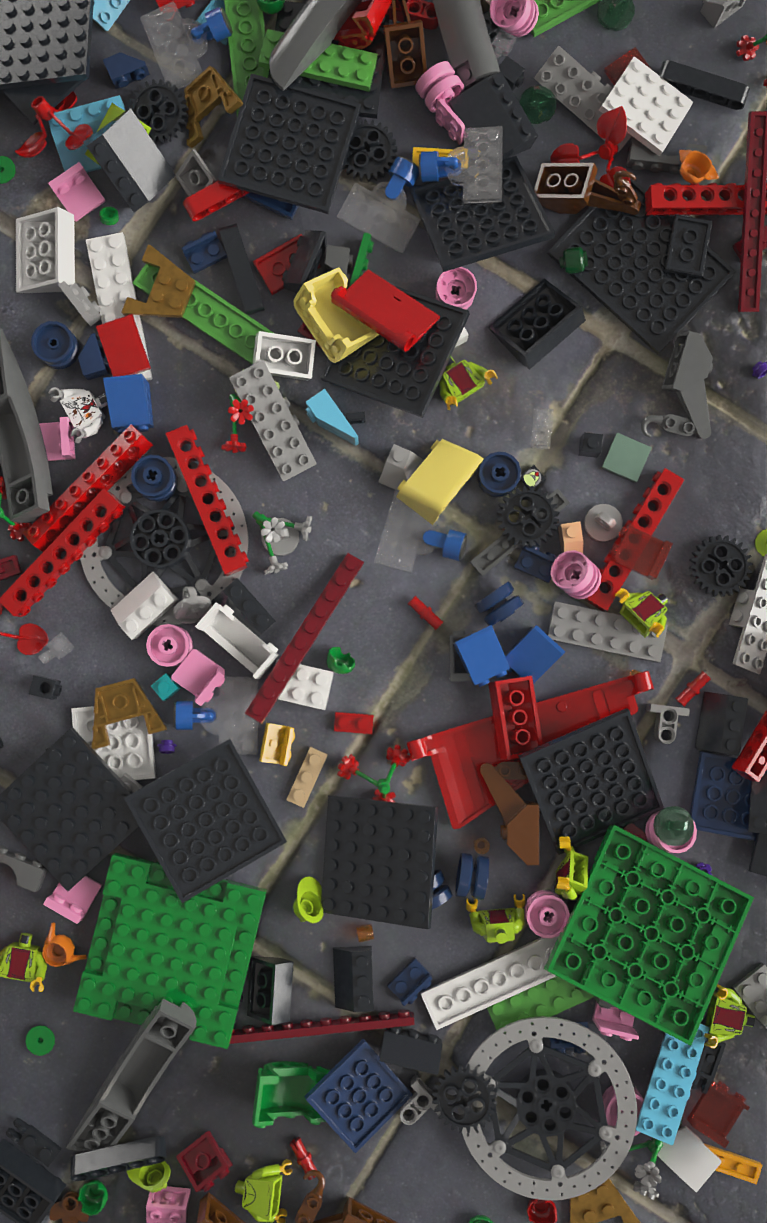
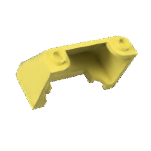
M339 267L303 283L293 301L297 313L328 359L333 363L344 359L379 335L331 302V293L335 288L340 286L347 288L348 279Z
M444 439L434 442L430 448L432 451L412 476L407 481L403 480L397 488L399 492L396 497L432 525L463 485L474 475L484 460L478 454Z

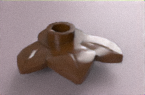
M69 1191L64 1194L62 1200L55 1202L50 1211V1220L62 1219L63 1223L88 1222L89 1215L81 1211L82 1204L77 1200L79 1193ZM69 1199H73L75 1203H71Z

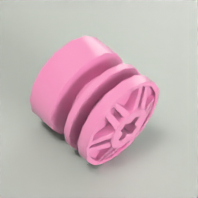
M491 0V19L511 36L521 37L527 35L537 23L539 12L535 0Z
M463 267L443 272L437 282L436 300L467 310L472 305L475 297L477 281L474 275ZM452 290L455 292L459 291L458 296L456 294L452 295Z
M571 550L560 554L551 566L553 582L572 598H588L598 590L601 584L599 568L579 551Z

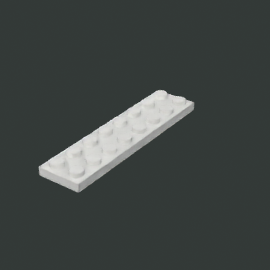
M121 232L86 239L98 305L101 309L102 324L125 317L121 311L127 297L137 300L135 287L132 284L133 277L125 236ZM133 315L148 357L140 315ZM151 369L138 373L142 374L146 380H152Z
M559 936L554 938L541 937L421 991V996L436 1030L556 977V975L544 970V967Z

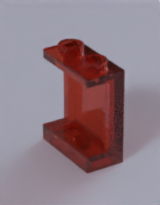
M631 523L626 527L623 526L618 536L621 539L618 544H614L610 552L612 555L611 561L651 580L657 579L673 543L667 540L661 541L634 528V525Z
M712 1081L708 1092L701 1095L687 1120L693 1128L726 1148L729 1143L726 1136L743 1109L748 1111L750 1107L745 1102L746 1098L738 1092L733 1094L729 1091L730 1088L721 1081L718 1083Z

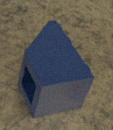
M117 53L103 59L116 89L126 87L129 83L142 80L150 75L145 61L126 54Z
M95 333L90 335L78 357L83 376L87 380L109 374V364L106 356H104L101 340Z

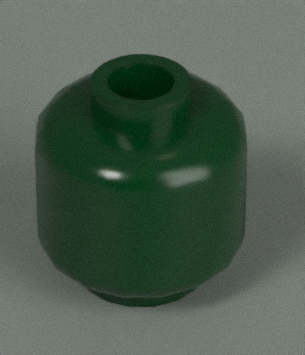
M581 247L565 249L563 256L559 257L560 268H564L567 274L583 272L585 266H588L586 250L583 251Z

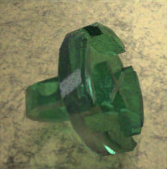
M601 0L598 5L597 17L604 28L620 31L631 24L635 14V6L632 0Z
M538 85L526 89L520 96L519 101L532 124L547 122L555 114L556 97L551 90L544 86Z
M665 807L654 819L655 834L666 845H683L693 835V819L689 812L681 807Z

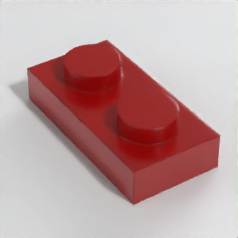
M335 712L334 731L372 734L374 715Z

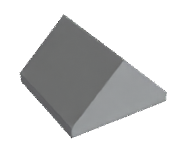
M195 149L191 151L175 176L188 196L216 182V179Z

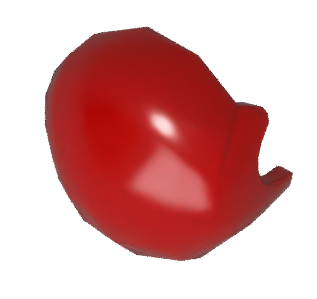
M533 1198L529 1200L527 1205L529 1221L533 1223H556L557 1209L552 1200Z

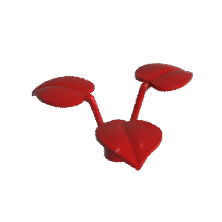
M73 91L55 108L43 96L33 100L31 107L37 113L35 117L39 122L42 132H36L30 136L22 147L15 151L16 154L24 158L38 155L47 144L45 140L47 133L42 120L49 121L52 118L70 134L65 142L69 150L78 149L84 144V141L93 134V129L88 124H81L72 132L54 115L56 112L67 110L74 106L77 101V95Z
M623 106L607 111L599 117L596 125L597 133L606 140L605 144L601 145L598 150L579 156L577 145L565 143L553 151L550 157L551 163H580L579 160L599 154L602 159L609 160L606 167L607 173L602 175L599 181L614 188V174L617 171H627L620 166H615L610 170L611 163L614 160L613 156L618 152L617 144L624 140L627 132V118ZM622 177V179L628 180L631 184L629 177Z
M0 603V615H1V614H2V611H3V605ZM31 623L20 627L19 636L0 632V636L19 639L17 648L24 655L37 654L49 641L45 630Z

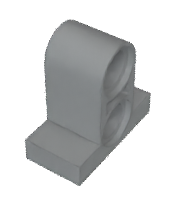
M647 703L646 711L656 712L655 739L664 744L672 743L676 738L678 715L689 716L690 709ZM667 710L671 713L668 721L663 718V714ZM666 729L669 736L666 740H663L661 733Z
M416 1074L410 1079L411 1087L414 1089L412 1092L413 1096L400 1108V1119L405 1125L414 1124L430 1107L434 1110L438 1105L432 1104L435 1096L432 1095L431 1089ZM422 1095L428 1098L424 1102L418 1100ZM410 1109L413 1111V1114L408 1116L404 1114V1111Z

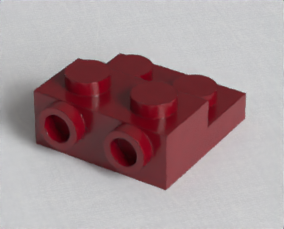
M210 1131L205 1132L176 1156L196 1192L202 1190L206 1192L215 1185L213 1181L218 1177L220 1179L226 1177L230 1173L229 1168L233 1166L226 1152L218 1146Z

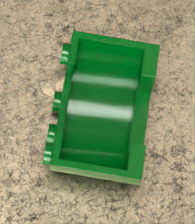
M294 1061L272 1062L265 1064L264 1069L259 1068L252 1115L254 1127L265 1128L267 1125H273L274 1121L272 1119H277V1117L281 1116L295 1118L296 1116L303 1115L313 1125H320L321 1122H326L304 1096L330 1070L321 1066H316V1069H314L312 1066H308V1063Z

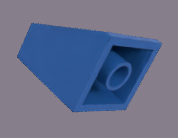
M142 374L103 378L111 425L116 432L122 434L130 424L140 432H146L149 430L148 428H154L150 384Z
M492 625L453 643L473 685L484 686L490 683L489 678L496 676L498 679L506 675V670L510 669Z
M537 625L532 626L505 655L510 669L507 671L509 673L513 671L518 677L532 676L534 684L565 651Z

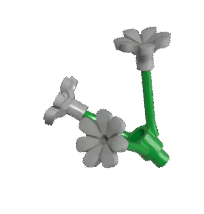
M256 511L252 517L260 526L261 535L264 537L270 555L269 561L271 565L264 571V575L270 574L273 571L276 574L280 570L288 569L287 562L278 563L270 542L272 539L274 542H279V535H286V531L282 529L284 526L301 531L303 540L307 541L308 533L311 532L312 516H307L303 524L297 522L294 524L279 521L277 518H267L264 514Z
M655 1138L651 1141L648 1140L644 1143L632 1145L629 1151L647 1147L652 1152L648 1163H645L643 1166L637 1165L635 1168V1176L642 1178L641 1182L635 1181L633 1191L639 1192L644 1196L647 1194L648 1198L652 1200L655 1197H659V1193L654 1186H657V1183H661V1176L659 1175V1169L655 1167L658 1153L663 1147V1142ZM600 1141V1150L603 1153L607 1146L604 1141Z

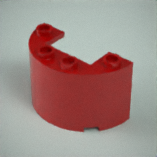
M362 0L338 31L334 40L338 41L341 46L354 49H363L369 46L392 0Z

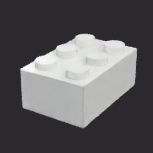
M258 331L255 337L253 365L263 360L272 376L308 381L312 379L316 340Z
M300 664L278 699L326 710L334 672Z

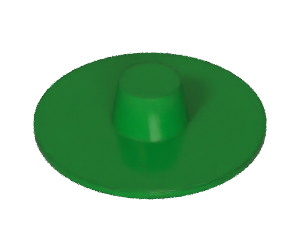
M0 156V184H4L13 179L16 168L10 158Z
M41 1025L35 1026L27 1033L26 1046L34 1055H45L53 1049L55 1036L50 1028Z

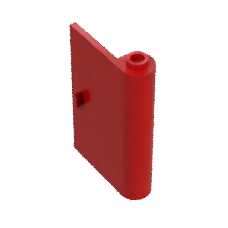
M369 269L347 290L340 286L331 293V302L404 352L408 351L440 319L438 314Z

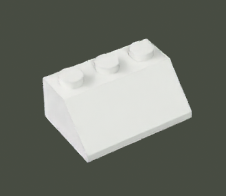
M151 572L113 607L111 612L121 629L133 640L143 634L179 599L154 572Z

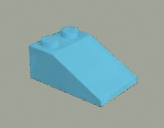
M325 389L306 401V414L312 423L316 421L318 426L355 446L359 444L358 435Z

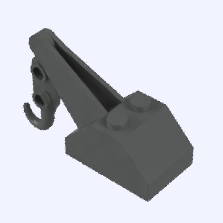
M692 331L677 333L661 388L676 393L688 418L673 414L649 415L641 423V430L645 436L651 437V434L646 429L647 424L650 422L658 424L665 431L683 436H691L695 433L698 438L706 439L711 435L704 379L712 372L713 357L701 334Z

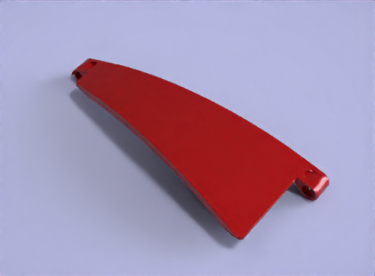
M649 671L536 702L543 744L625 708L630 710L631 716L637 713L638 706L634 695L654 690ZM493 716L406 743L411 761L431 756L453 829L463 827L496 804L480 773L482 764L489 763L495 767L504 761L521 762L519 758L500 759ZM504 779L514 791L528 783V779Z

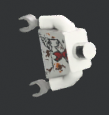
M56 387L50 389L48 393L56 395L51 397L50 400L52 402H56L59 398L62 399L60 403L75 428L70 436H78L75 439L76 443H80L82 437L87 438L97 434L103 419H105L101 408L108 405L105 393L95 398L90 391L84 389L59 390Z

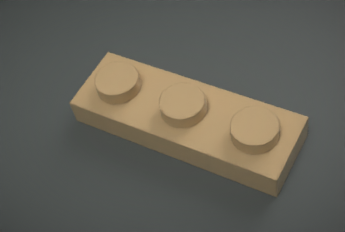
M310 747L287 797V801L300 807H305L328 754Z

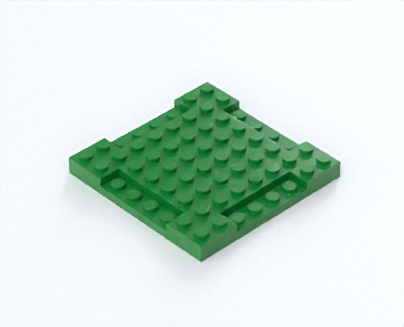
M609 825L594 858L595 863L588 876L587 889L580 893L563 933L560 932L544 970L691 1046L754 897L616 825Z
M114 853L111 857L102 893L104 895L73 1011L110 1021L117 1019L142 1025L162 999L177 1006L184 1002L193 1010L197 1021L196 1028L189 1036V1040L228 1049L267 889L223 879L181 903L160 863Z

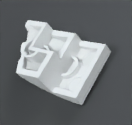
M686 1126L678 1129L673 1145L663 1142V1147L658 1153V1157L695 1192L701 1188L722 1163L721 1159L707 1148L702 1140Z

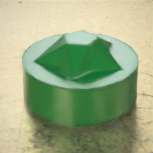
M104 207L100 210V221L103 224L114 225L119 221L118 211L114 207Z

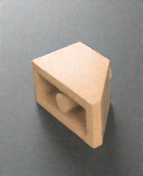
M580 521L558 526L561 552L576 550L583 553V536Z

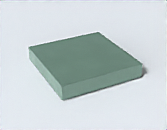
M616 433L601 468L636 483L652 447Z

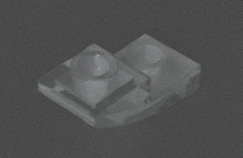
M534 409L531 448L550 449L554 409Z

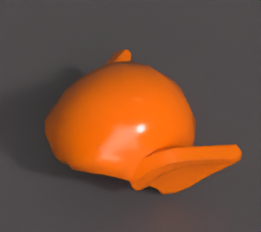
M692 150L679 151L682 163L680 174L686 182L697 184L702 180L719 178L711 160L705 154Z
M51 923L42 950L45 962L52 967H60L86 959V955L74 954L75 945L69 937L60 934L55 935V923Z

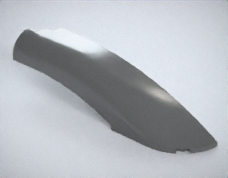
M362 0L307 1L270 55V74L275 84L282 91L331 45L338 31Z
M433 0L451 66L457 70L458 76L464 84V89H469L486 77L499 73L500 69L488 34L480 0Z
M0 328V462L6 486L10 521L28 523L36 521L42 514L50 511L48 497L53 495L51 477L41 428L29 390L3 330Z
M162 999L160 1004L154 1007L101 1086L69 1140L66 1149L85 1153L117 1144L135 1120L136 1115L169 1063L196 1028V1016L186 1003L182 1002L180 1006H177Z

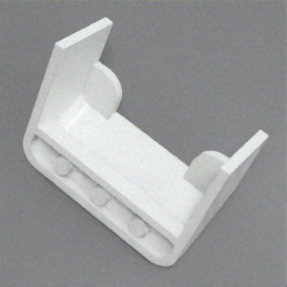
M215 603L195 627L206 632L254 674L253 677L255 679H261L279 656L276 653L278 649L270 642L266 644L232 615L234 611L226 604L221 606Z

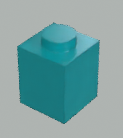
M165 673L151 685L163 701H167L181 689V686L172 680V676L169 673Z

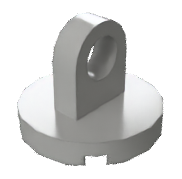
M609 504L594 506L587 512L584 518L586 533L590 538L598 542L613 540L622 529L623 520L620 512Z
M277 518L279 521L292 523L288 519ZM284 526L282 529L286 531V535H279V542H274L273 539L270 542L273 554L276 556H286L292 553L299 543L298 530ZM261 535L262 543L268 551L264 537Z
M184 587L182 592L183 600L177 603L173 612L175 618L181 623H197L211 609L212 603L207 597L197 596L195 587Z

